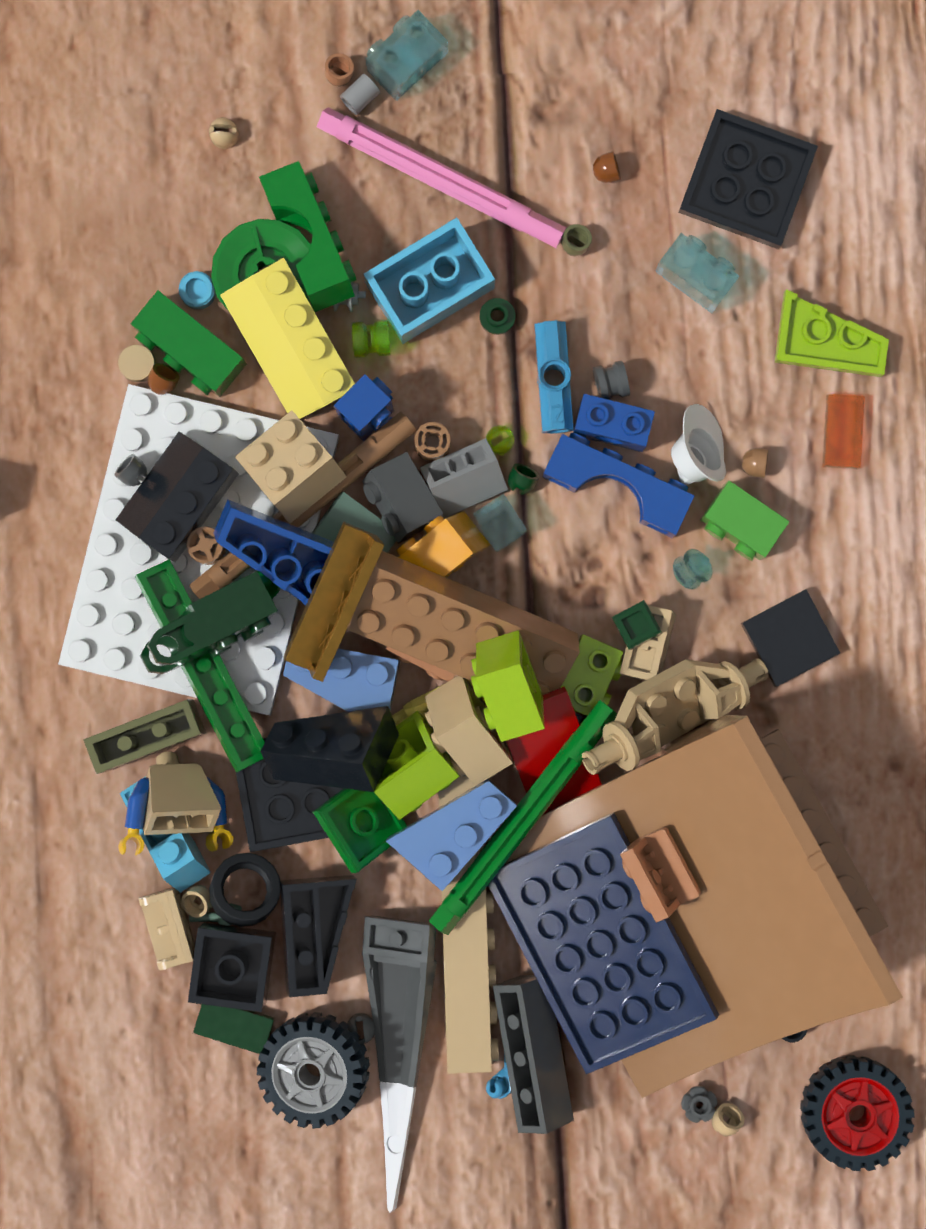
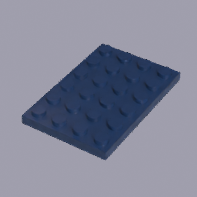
M611 813L504 864L488 885L586 1074L712 1022L719 1016L670 919L666 918L657 923L655 922L652 914L643 907L640 892L634 880L625 873L620 853L630 845V842L615 813Z

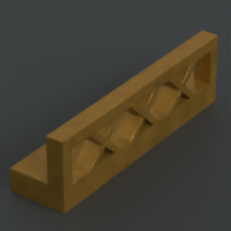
M343 522L283 656L284 660L308 669L313 679L321 682L324 681L383 550L384 544L377 535Z

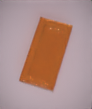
M828 394L826 396L822 467L861 468L865 396Z

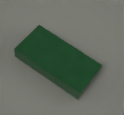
M202 1004L193 1033L260 1054L269 1038L275 1017L256 1011Z

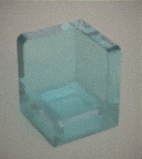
M504 494L473 513L474 520L496 552L516 541L528 531Z

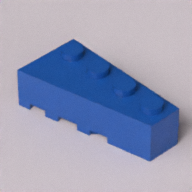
M228 499L213 532L218 544L253 569L261 572L272 580L274 584L300 600L305 606L334 544L333 541Z

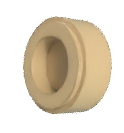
M142 345L126 347L118 359L120 372L128 380L138 383L148 380L149 373L153 365L156 364L154 355Z

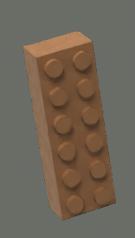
M384 551L381 552L347 627V630L470 681L471 676L475 675L471 659L476 658V643L519 630L543 695L561 688L580 653L578 633Z

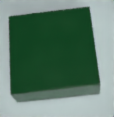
M645 600L612 617L629 650L662 634Z

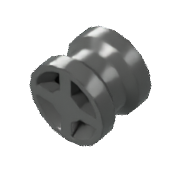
M622 360L614 362L612 367L604 368L601 365L593 367L595 385L600 398L609 400L611 396L615 395L621 397L630 396L629 381Z

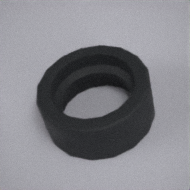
M253 853L235 854L225 859L216 869L209 887L210 903L216 914L225 922L239 927L254 926L265 920L278 904L281 894L280 876L274 865L262 856ZM238 869L256 871L266 883L267 893L265 900L259 907L250 911L235 909L227 902L224 896L223 886L225 880L232 872Z

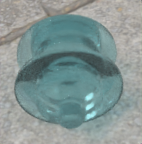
M690 549L685 552L684 556L674 560L673 572L676 580L682 586L693 590L698 588L701 582H707L711 579L712 566L709 558L702 552Z

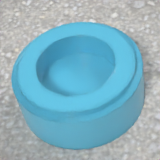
M190 272L182 278L179 284L181 299L192 309L207 308L216 297L212 279L203 272Z

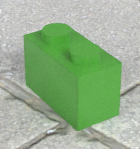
M731 481L726 482L700 519L707 524L704 528L705 531L721 541L726 537L736 544L734 550L750 561H753L754 558L758 560L765 558L790 522Z

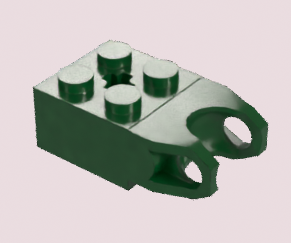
M256 571L191 603L179 619L160 628L153 634L151 640L141 652L140 658L149 673L157 674L168 673L210 653L212 658H215L230 650L231 646L239 641L238 638L242 637L244 642L263 633V629L271 625L269 619L278 609ZM157 645L167 647L171 656L161 655L157 650ZM149 651L151 652L156 663L166 665L156 666L155 664H153L149 658Z

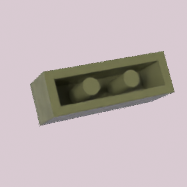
M187 699L83 740L96 774H100L206 733L194 699Z

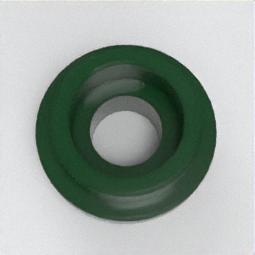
M490 299L480 310V323L491 334H504L514 325L515 310L504 299ZM494 310H500L504 313L505 317L497 322L490 315Z

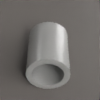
M362 74L340 95V98L352 113L358 115L380 94V90L366 74Z

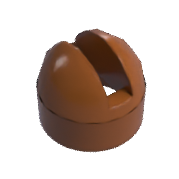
M614 151L597 157L593 164V171L598 181L611 183L621 180Z
M157 363L153 365L149 373L148 385L154 393L164 395L175 389L180 376L170 366Z

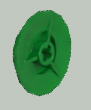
M256 219L238 225L222 239L213 256L211 279L217 298L228 310L220 296L222 293L259 272L260 268L268 267L284 258L307 300L310 302L295 265L305 257L311 244L298 229L280 220Z

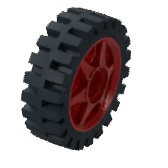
M854 1055L846 1056V1059L838 1057L831 1060L832 1063L830 1065L823 1064L819 1067L820 1072L817 1075L813 1073L809 1078L810 1084L808 1087L805 1086L802 1093L804 1100L800 1103L802 1111L801 1120L809 1140L823 1157L843 1169L847 1167L852 1171H861V1168H865L867 1171L876 1170L875 1166L878 1164L882 1167L889 1164L888 1159L892 1156L896 1159L901 1154L900 1147L902 1145L907 1146L910 1140L907 1135L909 1132L912 1133L914 1124L911 1121L912 1118H915L914 1109L911 1106L912 1099L905 1085L889 1068L867 1057L861 1056V1058H858ZM857 1105H863L865 1108L864 1115L859 1120H850L849 1113L851 1109Z

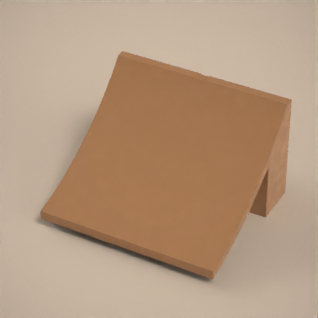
M724 715L719 719H710L662 746L659 752L661 756L544 813L510 856L513 861L611 813H615L630 844L634 840L663 827L668 828L701 890V894L697 898L681 904L669 919L712 999L719 1016L712 1022L621 1060L642 1098L690 1075L765 1044L834 1020L888 1006L903 998L870 938L889 926L780 730L776 729L759 738L748 716Z

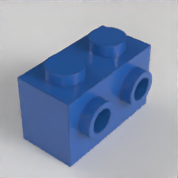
M364 374L334 404V408L338 417L364 442L374 431L376 432L392 419L391 415L394 412L392 405L393 397L390 395L392 391L378 377L372 381Z

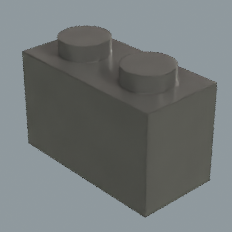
M408 452L370 470L362 481L366 498L371 504L377 506L382 515L381 520L385 530L389 535H394L398 543L423 531L424 527L440 515H444Z

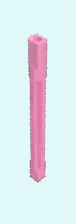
M329 107L322 111L317 128L335 136L336 139L554 248H557L560 244L566 227L347 115L345 116Z

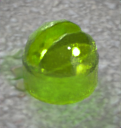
M497 425L487 432L486 440L495 455L507 454L513 448L514 435L508 427ZM506 432L509 437L494 446L491 441Z

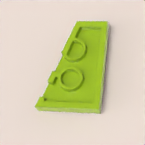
M787 289L784 291L774 363L875 377L884 376L889 339L851 320L846 321L828 312V309L818 304H811L797 297L798 294Z

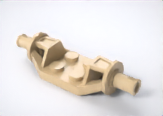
M685 659L629 689L615 720L605 724L603 728L604 743L582 753V758H584L582 762L585 768L593 775L613 763H616L626 771L637 768L640 760L659 753L662 746L708 720L719 719L733 709L738 710L746 707L750 702L749 688L768 678L766 665L760 659H754L738 669L732 663L726 661L715 664ZM631 724L633 727V735H631L628 731Z

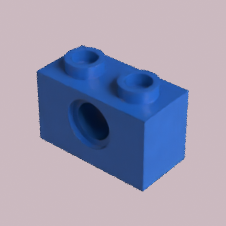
M583 394L573 433L581 435L586 439L643 452L647 445L655 411Z

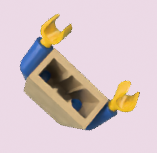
M170 751L158 755L156 758L157 765L149 767L146 778L138 780L128 799L125 820L128 835L120 840L118 845L119 852L122 855L125 854L126 842L129 839L133 840L137 845L135 856L143 851L144 840L139 835V829H143L144 835L211 832L206 837V847L209 851H217L218 836L222 840L223 849L229 848L233 843V836L228 830L224 829V824L228 822L223 790L209 777H206L202 767L197 763L179 764L177 754Z

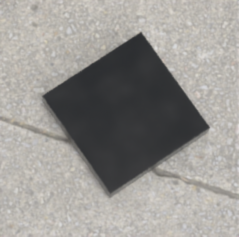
M806 589L741 623L759 659L766 665L767 674L774 687H778L840 654L837 645Z

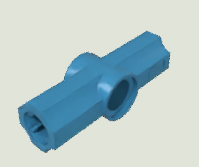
M555 320L534 324L542 433L558 434L570 432L574 429L566 322ZM548 370H558L563 375L564 381L560 385L552 386L545 381L544 374Z

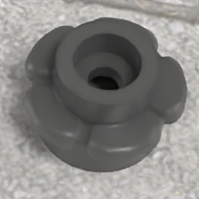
M703 1086L692 1087L684 1094L681 1100V1107L686 1111L685 1116L695 1123L700 1122V1120L704 1122L711 1120L716 1111L715 1106L718 1104L715 1094L712 1091H707ZM697 1102H702L703 1106L697 1108L696 1104Z

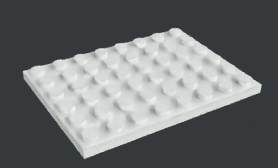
M128 384L58 665L197 698L181 667L164 674L149 673L140 658L145 645L161 627L135 576L169 559L116 521V518L140 485L134 487L127 486L116 478L114 474L128 456L135 454L145 464L148 475L180 431L239 473L201 527L216 528L227 499L273 517L279 510L264 494L235 456L279 420L168 393L158 395L151 389ZM307 427L334 459L339 434ZM141 475L137 477L140 483H142L145 479ZM322 508L298 528L312 532L319 522ZM186 547L176 563L173 561L171 563L193 603L199 600V598L194 594L189 585L213 565L197 562L190 556ZM250 567L238 578H236L233 582L243 577H246L258 570H255L252 567ZM280 589L279 593L272 599L278 611L269 619L271 625L263 629V633L244 642L242 637L238 638L239 641L233 644L230 650L220 655L247 709L269 716L272 714L285 661L283 656L289 645L299 600L283 589ZM157 645V650L161 655L171 656L167 647ZM149 651V658L153 664H155L156 666L166 665L156 663L151 652Z

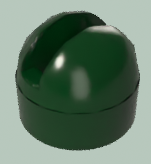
M517 463L513 465L509 473L508 485L512 491L516 487L519 488V494L524 495L532 491L540 477L532 468Z

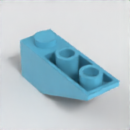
M137 782L120 793L126 807ZM139 829V833L163 880L180 893L211 873L199 848L189 833L144 835L143 829Z

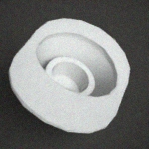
M699 404L690 405L685 410L683 434L671 449V457L677 468L679 480L685 485L701 482L706 479L718 482L723 480L726 475L721 428L713 414Z

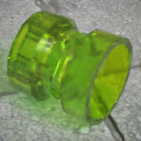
M377 320L374 324L366 325L363 321L352 322L354 358H363L369 353H377L379 356H391L388 320ZM368 332L371 334V346L368 343Z

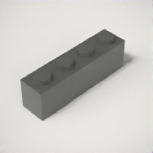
M520 975L493 985L518 1133L548 1134L574 1121L557 1020L535 975Z

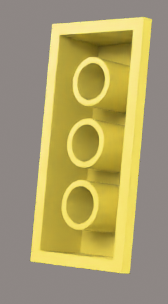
M284 258L255 273L220 295L287 413L292 410L301 419L341 398L355 384Z

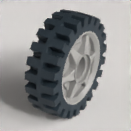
M314 1012L310 1016H308V1013L300 1014L296 1018L293 1017L283 1023L264 1044V1048L258 1058L260 1063L257 1066V1075L261 1076L258 1081L259 1089H265L266 1093L263 1098L267 1104L271 1101L275 1106L272 1108V1111L276 1115L280 1112L285 1114L284 1121L291 1124L294 1120H297V1126L306 1128L309 1124H312V1129L321 1128L324 1124L330 1126L347 1116L361 1099L369 1080L370 1072H367L370 1066L369 1057H365L367 1049L364 1043L359 1044L358 1042L360 1036L355 1031L351 1033L347 1030L349 1024L345 1021L339 1024L336 1022L335 1016L329 1014L326 1017H322V1013ZM307 1064L315 1065L320 1071V1076L312 1075L307 1069Z

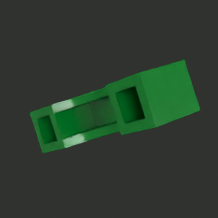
M297 161L260 176L259 179L276 220L300 226L312 234V243L309 251L295 266L314 312L355 297L351 282L357 280L349 259L342 262L338 254L344 251L337 231L329 232L326 223L332 220L324 201L317 203L313 195L318 193L319 189L312 172L305 174L300 162Z

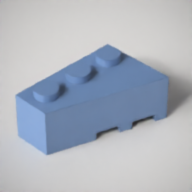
M338 648L323 682L313 679L308 669L287 661L283 676L347 712L388 706L391 711L400 660Z
M487 779L404 829L387 837L386 842L443 891L517 805Z

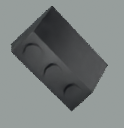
M179 431L118 515L116 521L160 554L176 563L187 547L189 535L204 524L239 473Z

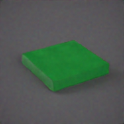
M344 788L313 811V814L351 873L359 872L391 846L386 842L387 837L407 827L403 818L399 820L374 792Z

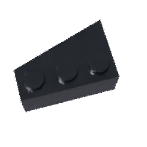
M375 707L276 722L260 752L275 780L374 792L398 739L399 732L389 707Z
M353 875L280 881L286 991L289 997L327 994L339 949V941L357 880Z

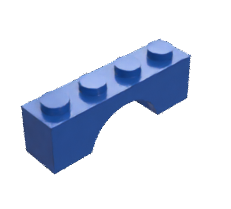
M570 433L569 437L564 434L561 435L542 478L574 493L581 486L592 480L612 479L629 488L634 494L639 505L640 524L670 538L677 535L695 496L687 492L689 489L687 485L674 479H669L668 482L662 481L654 477L656 471L639 463L632 467L622 462L623 456L607 448H603L602 452L589 446L590 441L576 433Z

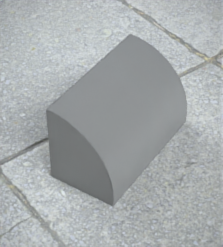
M486 438L420 467L430 492L444 514L443 518L508 490L497 458Z

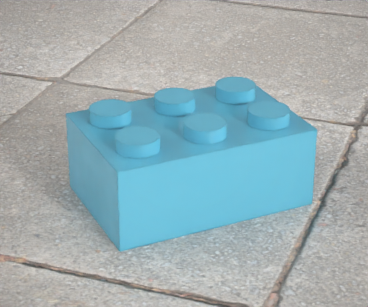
M457 217L363 274L365 284L402 344L495 288L494 276Z

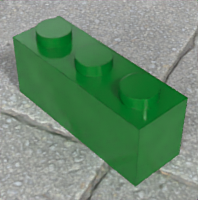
M159 290L156 291L130 323L138 332L135 338L150 351L155 346L166 354L162 360L179 374L183 369L194 376L191 383L207 396L212 391L221 397L247 365L243 357Z

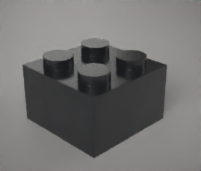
M205 922L200 925L197 930L188 1003L262 1012L267 1003L276 932Z

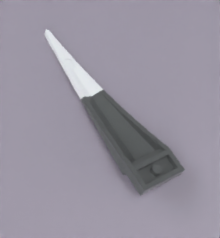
M365 916L362 955L372 1019L375 1026L374 1035L384 1130L387 1209L390 1213L397 1208L437 965V961L434 960L436 928L431 923L380 916Z

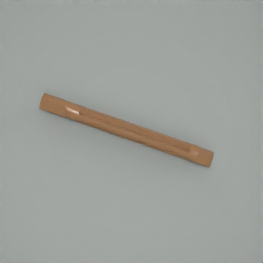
M400 411L337 463L347 476L343 481L293 522L289 523L280 512L276 513L273 518L300 527L366 471L416 432V428ZM229 552L189 586L194 594L201 599L231 584L251 566Z

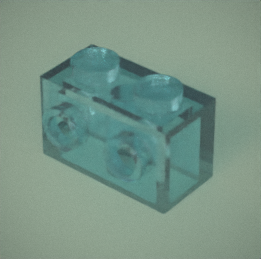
M417 10L411 17L408 15L402 17L395 24L393 33L385 41L380 39L369 48L365 58L367 71L397 101L448 54V40Z
M680 233L659 261L655 272L712 314L733 287L739 275L734 272L736 269L728 260L723 257L716 259L705 251L707 247L701 240L695 236L689 235L687 237Z

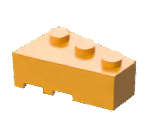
M465 511L446 519L441 515L424 527V530L427 532L424 537L419 541H416L413 537L396 551L400 555L399 558L447 578L450 574L463 567V564L475 554L489 547L490 543Z

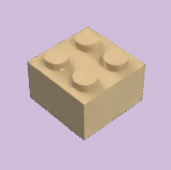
M292 410L235 456L289 523L293 522L347 477L333 457Z
M456 676L425 696L428 712L425 713V716L434 730L431 734L432 741L441 753L448 752L451 756L450 760L453 767L461 777L467 775L472 783L477 786L513 764L506 741L501 742L496 729L490 730L484 715V708H487L486 703L481 697L477 698L473 687L465 678Z

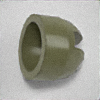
M580 224L570 225L562 236L563 250L568 255L574 257L584 254L592 241L590 231Z

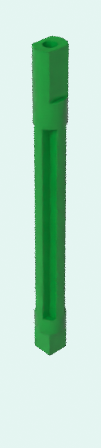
M601 700L598 701L577 730L569 737L430 918L429 922L441 933L449 935L457 923L466 915L582 765V760L584 759L582 758V753L595 748L594 746L603 736L605 724L615 720L618 713Z

